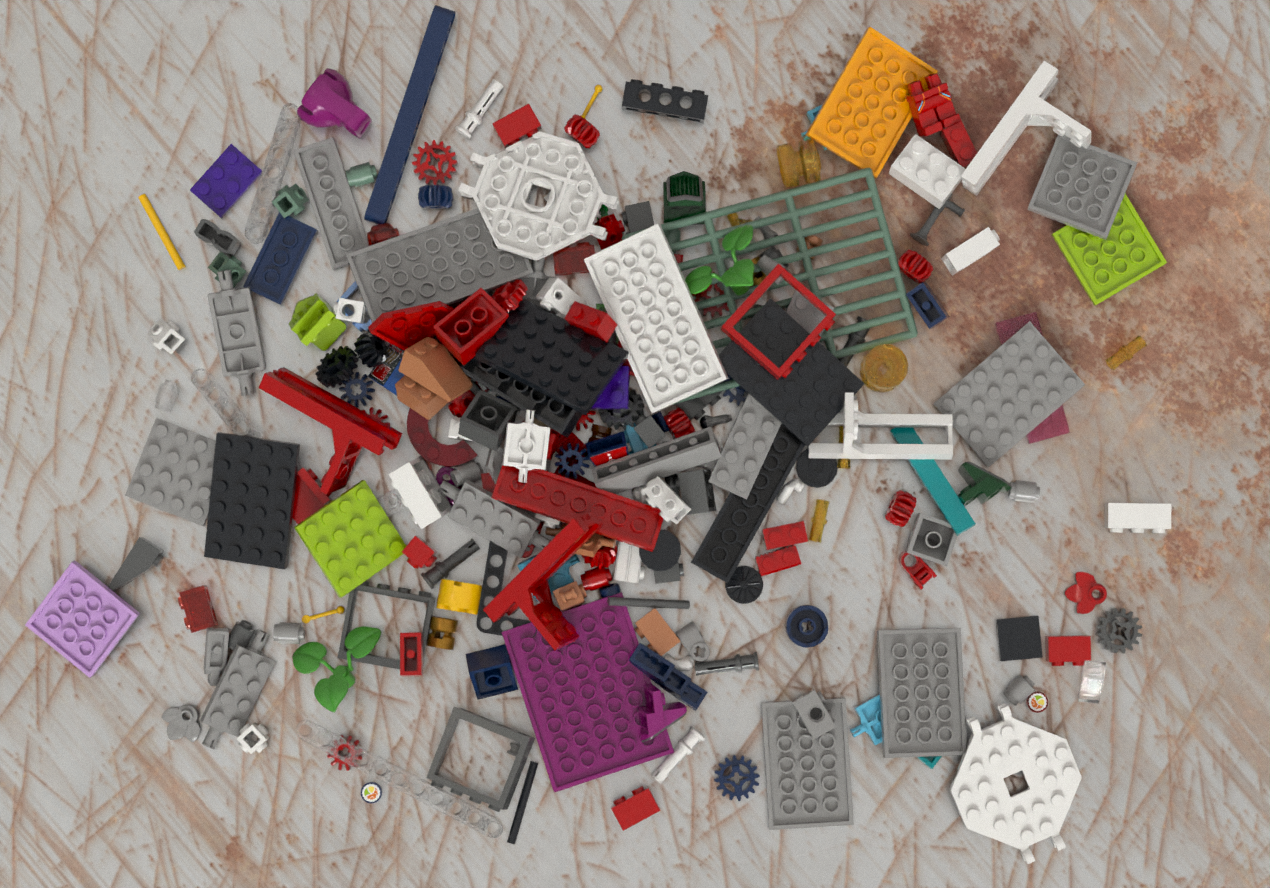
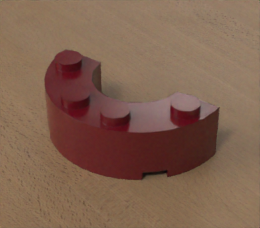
M409 409L407 416L408 436L414 449L423 458L439 466L457 467L479 456L465 440L452 445L439 443L431 434V419L428 420L413 409Z

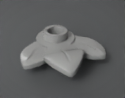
M185 704L180 708L170 707L163 713V720L169 723L167 735L170 740L180 739L184 735L191 742L197 740L201 728L197 722L198 711L193 705ZM184 713H188L190 718H186Z

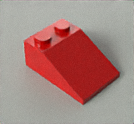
M480 288L435 324L433 329L436 338L465 365L476 356L480 347L493 337L507 320L509 314L483 288Z

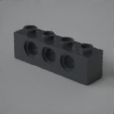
M631 79L630 82L626 81L622 110L704 123L708 95H705L704 91L692 90V92L684 91V88L672 86L669 89L663 88L664 85L659 83L645 85L640 80ZM642 92H647L651 98L643 102L639 99V95ZM662 96H669L671 103L663 105L659 99ZM683 99H688L692 105L690 108L685 109L681 107L680 102Z

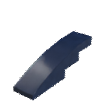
M639 643L628 660L652 681L695 711L708 693L691 682L690 677L674 668V664Z

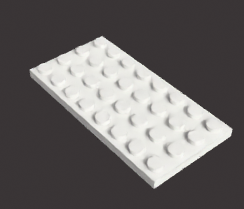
M659 223L584 259L608 315L617 323L615 328L616 334L623 349L629 352L627 359L651 413L660 411L729 379Z

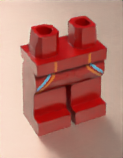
M937 73L924 77L928 86L923 89L920 80L907 84L910 95L906 96V99L909 102L918 136H929L943 130V128H948L961 122L960 115L956 114L951 101L948 85L941 82Z

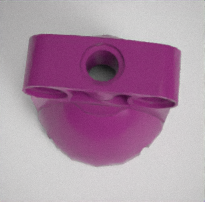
M327 68L312 83L301 101L302 105L297 110L299 118L308 125L317 128L343 126L359 139L372 123L369 115L353 102L350 84L346 78L337 70Z

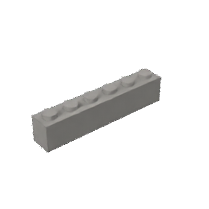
M708 427L593 467L592 473L597 488L618 494L647 484L657 476L664 478L722 458L717 438L712 428Z

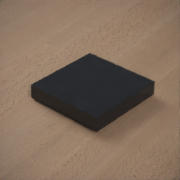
M1038 615L996 619L1000 661L1043 658Z

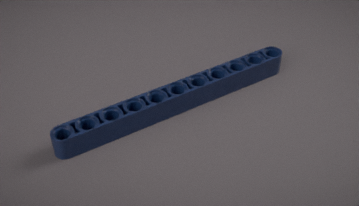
M437 5L434 6L365 212L364 220L382 226L386 225L454 22L456 11Z

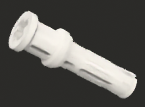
M493 79L473 109L465 113L466 117L459 126L455 127V130L470 139L472 137L471 133L477 125L482 123V116L504 86Z
M691 726L690 732L682 740L678 741V746L675 748L674 753H671L651 775L662 784L687 754H692L693 749L700 741L705 740V737Z

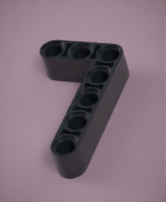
M492 541L489 543L476 625L483 633L503 636V630L501 629L503 621H510L513 628L531 621L502 616L498 621L494 623L492 621V626L489 629H484L480 625L482 618H489L483 610L486 607L484 599L488 596L495 598L502 591L508 554L506 549L497 546ZM492 556H501L502 564L499 567H494L491 564ZM490 576H496L499 579L497 587L492 588L488 585L487 580Z

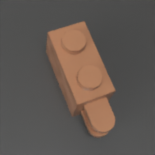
M576 581L553 591L561 612L584 604V598L587 597L583 585H578Z

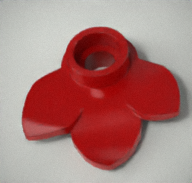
M1077 572L1075 574L1077 584L1070 586L1064 594L1070 601L1078 603L1077 613L1087 614L1093 611L1096 604H1101L1105 601L1107 591L1103 585L1096 583L1093 575L1086 572ZM1094 590L1099 591V596L1097 598L1093 597L1092 592Z

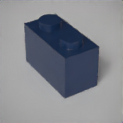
M922 282L906 294L929 329H933L950 317L926 282Z

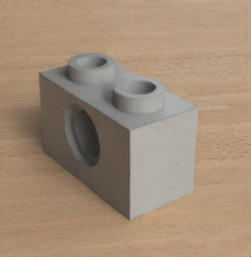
M814 689L793 700L792 703L812 738L816 739L835 728L834 722L837 719L831 709L827 711L823 704L826 700L820 691L816 693ZM814 707H818L821 710V716L817 719H813L810 716V711Z

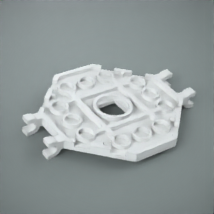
M539 131L533 134L532 137L522 142L519 141L496 155L492 154L484 157L472 153L470 161L473 162L472 165L483 167L475 188L461 183L458 191L461 192V196L474 198L498 249L538 261L589 235L604 241L606 240L608 234L606 228L595 226L594 224L602 204L617 210L619 201H617V197L603 193L579 143ZM533 185L551 190L545 207L541 208L526 203Z
M1002 703L997 708L1003 720L981 729L977 718L975 719L973 716L966 719L972 734L967 750L963 754L957 768L958 771L955 779L952 781L949 789L964 826L967 829L1020 849L1023 860L1030 864L1035 861L1029 849V846L1051 837L1052 843L1058 851L1066 848L1059 832L1082 776L1067 739L1013 718L1009 706ZM1022 770L1028 788L1010 796L1003 778Z

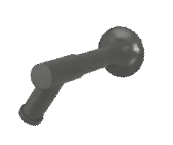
M953 194L949 196L940 209L934 206L927 221L917 233H910V236L915 241L925 246L929 245L927 242L928 233L945 207L959 217L962 216L965 209L950 201Z

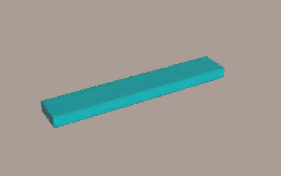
M895 427L890 430L897 444H923L913 427ZM907 459L957 536L975 526L976 523L934 459Z

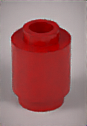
M604 566L600 570L597 567L587 570L585 574L580 575L585 591H594L610 586L609 581L613 580L610 569H605Z

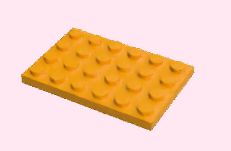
M867 27L806 135L858 169L871 168L875 179L878 177L912 118L909 102L906 99V96L910 95L907 84L920 80L923 89L928 86L924 77L938 71L872 27Z

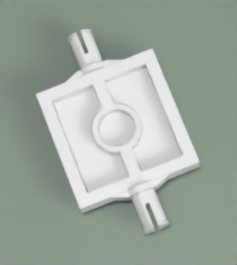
M526 410L525 422H507L502 465L513 466L519 469L518 482L527 483L528 470L546 469L550 427L538 426L533 423L535 410Z

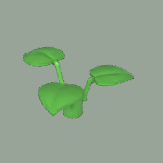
M751 225L738 227L729 232L723 239L722 247L726 251L731 250L734 265L722 277L716 273H711L712 269L710 266L698 267L688 274L685 281L691 294H697L706 290L711 284L712 278L718 279L726 287L730 286L736 295H743L749 290L750 286L753 285L754 263L750 259L738 261L735 252L736 250H743L750 243L753 237V227Z
M362 626L353 629L347 635L345 646L349 649L347 651L348 666L339 665L334 669L323 660L327 650L318 642L303 644L293 653V664L298 672L303 674L312 673L322 663L333 673L329 679L319 680L314 689L317 701L324 708L331 712H336L338 705L346 696L348 688L355 683V677L351 672L354 669L351 663V654L357 659L369 654L377 644L381 636V630Z

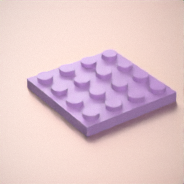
M74 560L25 626L91 678L140 613Z

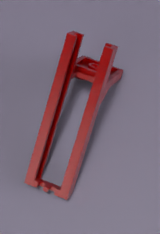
M285 367L273 370V373L271 371L264 373L259 385V389L332 429L335 454L329 461L330 467L321 480L322 487L320 489L326 495L346 487L362 447L377 455H381L384 452V446L391 450L397 448L403 434Z
M594 511L586 515L583 514L581 517L573 518L483 609L484 612L494 623L505 613L510 616L520 608L554 650L574 642L580 636L577 634L575 627L564 618L561 610L554 606L548 579L604 523ZM532 595L540 602L539 604H533Z

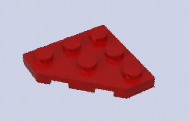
M441 301L390 311L382 313L368 328L373 335L405 351L426 337L433 338L435 336L433 326L453 311L454 308Z

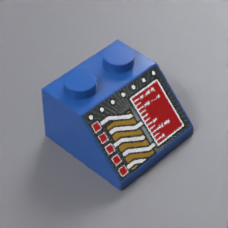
M389 344V349L387 350L389 356L386 358V361L379 366H375L368 377L397 396L395 384L404 376L403 373L398 371L404 350Z

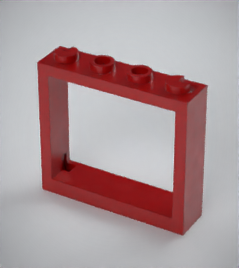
M778 263L724 323L721 330L779 380L781 376L786 378L793 370L791 365L795 361L800 362L806 356L807 352L805 349L809 345L814 347L822 338L819 336L823 329L828 331L835 323L833 318L836 313ZM779 276L826 316L780 368L734 329L736 324Z

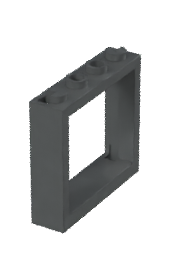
M368 581L363 582L349 592L338 652L339 659L347 660L348 648L345 646V639L351 632L358 591L428 603L422 631L424 665L431 616H433L436 599L431 597V593L419 591L417 595L410 593L411 589L398 587V591L390 590V585L378 584L377 587L369 586ZM351 654V661L400 669L399 659L371 654L357 659Z
M454 707L426 778L432 780L431 784L440 788L447 786L451 788L450 792L459 796L466 794L470 796V801L478 804L485 802L489 804L488 808L500 812V809L507 810L535 738L463 708ZM459 719L521 743L499 800L438 775Z

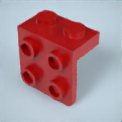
M303 467L297 472L292 517L297 524L332 501L330 497L332 493L326 495L320 491L322 486L316 481L318 476L311 468L307 470V468Z

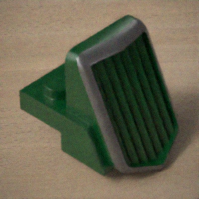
M682 171L669 176L666 182H663L664 223L706 212L705 181H702L700 176Z
M964 462L958 469L968 484L957 495L964 506L978 498L981 504H984L999 492H1007L1012 489V485L1006 480L972 462Z

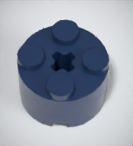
M800 605L791 610L786 618L785 632L788 638L798 646L805 648L814 647L823 642L828 634V620L825 614L817 607ZM808 620H809V621H810V624H809V625H810L812 628H811V630H806V631L804 632V631H803V628H804V627L801 626V625H802L803 622L807 623Z

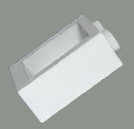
M987 227L945 254L941 260L953 276L1000 245L998 242L1000 238L994 229L990 230Z

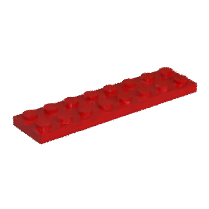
M502 465L491 498L567 524L573 518L581 517L583 514L586 515L594 511L604 523L595 533L651 552L654 551L663 518L659 514L661 512L660 509L542 469L528 470L527 483L518 482L519 469L513 466Z

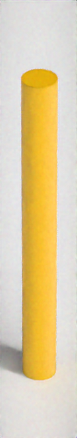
M146 194L140 195L138 199L178 270L183 269L186 266Z

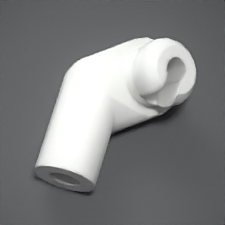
M794 478L783 486L776 500L781 504H785L793 490L800 493L805 484L799 481L800 479Z
M669 654L665 656V659L674 664V668L680 672L689 671L693 667L694 659L691 656H685L684 659L680 660L674 659Z

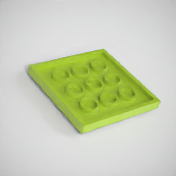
M1126 193L1106 240L1068 225L1051 234L1094 306L1167 263Z
M361 480L294 527L339 598L348 594L403 555L402 551L406 547L365 480Z

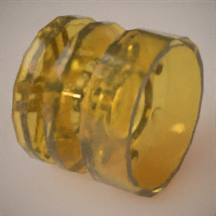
M812 138L806 140L807 149H805L802 140L798 141V151L795 152L791 143L777 145L779 169L785 189L799 186V176H803L806 184H810V174H812L814 182L821 181L820 156Z
M883 344L876 346L864 357L860 365L862 381L867 388L874 392L884 393L893 390L904 380L908 373L907 358L901 349L894 345ZM881 365H883V369H887L884 375H882V371H878Z

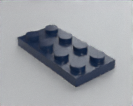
M279 212L243 287H250L252 292L282 305L318 230L290 216L284 218Z

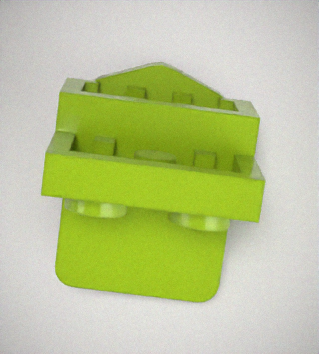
M317 293L296 303L292 320L288 323L291 330L298 335L304 345L307 346L311 342L322 351H326L346 329V324L342 320L336 319V314L333 313L330 305Z

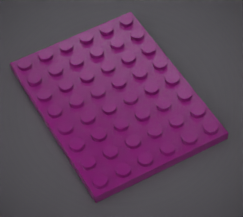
M622 592L608 596L624 598ZM608 597L562 612L564 618L575 627L580 637L557 650L551 647L538 630L535 635L536 628L532 622L502 631L554 793L674 753L667 729L654 738L641 742L640 733L642 728L638 707L647 706L644 685L652 683L649 677L628 661L639 643L627 606L607 605Z

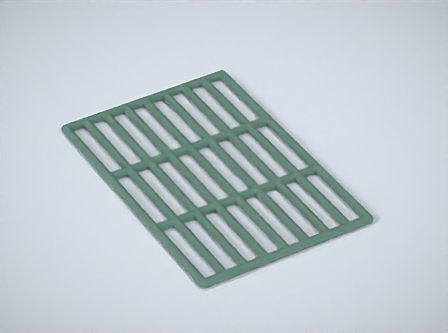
M864 168L661 224L663 231L667 232L704 221L707 234L669 245L672 252L710 242L713 254L681 262L678 265L680 270L684 271L716 262L719 273L717 275L722 277L727 271L724 259L731 258L732 255L731 250L721 251L718 239L724 238L729 232L741 226L751 225L754 230L791 220L794 232L750 243L743 250H736V256L796 240L800 252L773 260L782 265L802 260L805 272L792 276L799 282L808 280L810 291L821 301L826 296L894 278L897 290L834 307L833 312L837 316L899 298L903 310L833 330L829 329L826 331L824 329L819 342L825 341L827 350L839 359L911 339L918 335L871 168ZM863 177L866 178L867 190L796 209L794 196ZM870 197L872 199L873 210L804 229L801 227L799 220L801 216ZM785 199L787 212L715 231L712 220L714 218ZM877 217L880 230L807 249L804 237ZM645 229L624 234L622 236V240H625ZM883 238L886 250L813 270L810 257ZM885 258L889 260L891 267L889 271L820 290L818 288L816 277ZM754 264V273L762 271L757 264ZM712 278V282L710 285L719 283L721 281H719L716 278ZM785 280L779 285L774 282L767 291L790 284ZM722 283L723 295L695 302L698 310L727 302L730 315L705 321L704 324L707 330L724 325L737 310L735 300L750 296L759 285L750 287L743 295H736L730 286L726 287ZM792 297L775 303L782 309L787 308ZM763 306L750 309L741 320L754 317ZM904 318L906 320L908 331L840 350L835 348L833 338ZM741 320L734 327L738 332L743 329ZM726 337L712 342L715 349L727 346L732 339ZM733 379L721 382L677 403L721 392L740 385Z

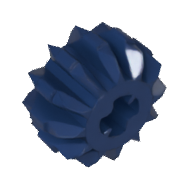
M425 185L420 187L418 193L419 205L426 209L450 208L453 201L452 188L445 185Z
M356 372L355 379L351 375L349 382L342 381L346 388L340 387L339 391L346 393L341 396V399L344 400L349 397L347 403L352 404L354 401V407L356 408L359 407V401H361L363 406H366L365 398L371 401L373 399L372 396L368 395V392L374 393L375 389L368 387L374 382L370 380L365 383L368 375L364 374L360 380V373ZM359 384L361 385L360 389L362 392L361 394L356 393L355 396L353 395L355 391L352 388L354 386L358 387Z
M568 443L569 451L566 452L563 447H560V451L564 455L555 454L556 458L562 459L560 462H555V466L563 465L558 470V473L561 474L566 469V478H569L570 472H573L574 479H577L576 471L579 470L580 474L584 475L585 472L581 467H590V465L583 463V461L589 460V457L581 456L587 450L584 448L577 452L579 444H576L575 449L572 450L571 443ZM572 455L577 456L575 459L578 460V464H573L572 467L568 466L569 462L566 463L567 458H571Z

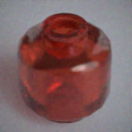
M390 223L374 225L371 227L370 232L367 233L370 246L399 236L398 229H394Z

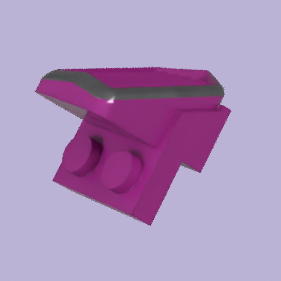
M653 684L644 685L647 706L638 707L642 728L640 733L641 742L654 738L683 718L687 713V706L682 702L665 704L664 693H661V690Z

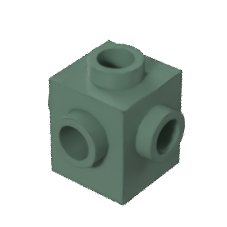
M294 184L290 188L286 185L277 192L279 196L272 203L281 215L286 218L292 213L296 216L304 210L303 204L309 199L304 190L297 184Z
M219 252L208 266L217 275L215 277L217 281H219L218 271L230 269L233 288L242 280L243 275L246 273V270L240 267L242 264L240 260L233 255L229 258L222 252Z

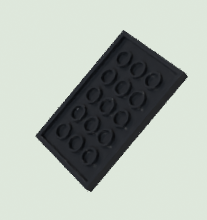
M771 298L739 332L778 368L785 363L810 335ZM732 340L719 354L726 374L807 447L844 407L845 393H854L855 395L865 384L819 342L814 347L809 345L805 349L807 352L806 356L800 362L795 361L791 365L793 370L786 378L781 376L777 380Z
M522 299L515 310L507 312L509 314L507 320L493 337L480 347L475 359L587 415L628 358L629 352L610 342H604L600 338L570 325L565 319Z
M223 432L216 434L204 557L278 569L287 568L300 444Z

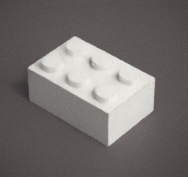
M915 134L891 165L889 174L940 209L961 182V175L966 169Z
M422 456L389 474L392 486L398 489L402 496V503L405 507L409 508L414 523L420 526L421 529L451 511L452 505L444 494L438 492V489L441 487Z

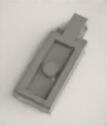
M207 628L203 668L204 674H208L210 686H217L219 675L223 674L227 665L228 628Z

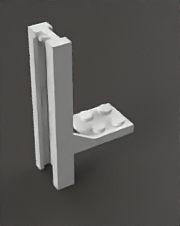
M1043 61L961 175L962 185L965 189L976 196L1027 126H1051L1058 135L1069 137L1071 143L1075 146L1088 148L1091 143V130L1045 101L1059 82V79L1055 77L1058 74L1057 68Z
M845 393L843 413H838L826 426L843 427V443H811L808 449V458L952 460V414H863L858 411V400H854V393ZM858 427L945 428V431L948 432V444H853V440H857Z

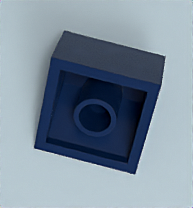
M506 644L465 654L477 700L518 690Z

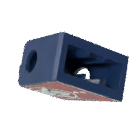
M624 431L585 443L589 460L594 467L629 455Z

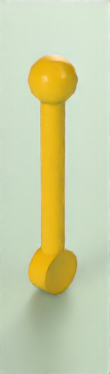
M601 85L595 86V92L593 93L583 114L580 115L584 119H586L585 117L589 109L591 108L595 98L597 97L598 93L602 91L603 88Z
M338 606L337 609L312 616L304 615L302 622L309 623L310 620L335 613L343 614L345 609L343 606Z

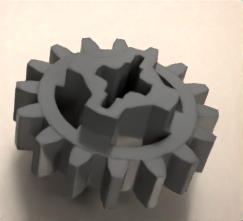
M635 389L629 392V409H598L602 422H606L609 428L614 425L615 430H618L619 426L626 430V425L628 424L633 427V422L640 418L639 415H644L643 408L645 407L641 395L636 394Z
M1117 608L1112 609V614L1105 611L1106 618L1099 617L1102 624L1096 625V628L1100 629L1096 636L1102 637L1099 644L1106 643L1105 649L1109 650L1112 647L1113 653H1117L1118 649H1120L1121 653H1125V648L1132 651V644H1139L1136 638L1142 637V634L1138 633V629H1141L1142 625L1136 624L1139 618H1132V611L1125 614L1126 610L1124 608H1121L1119 613ZM1115 617H1124L1127 621L1121 623ZM1109 624V630L1106 633V626ZM1116 627L1123 628L1121 630L1122 636L1119 634H1115V632L1117 631ZM1132 628V635H1131V638H1130V637H1129V631H1130V629ZM1119 639L1122 644L1115 645L1111 641Z

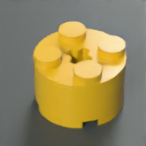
M441 579L436 608L477 615L482 585Z

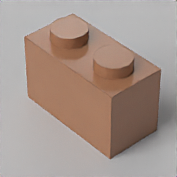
M653 608L635 622L637 627L634 630L641 639L646 637L650 642L647 647L660 656L681 642L656 608Z

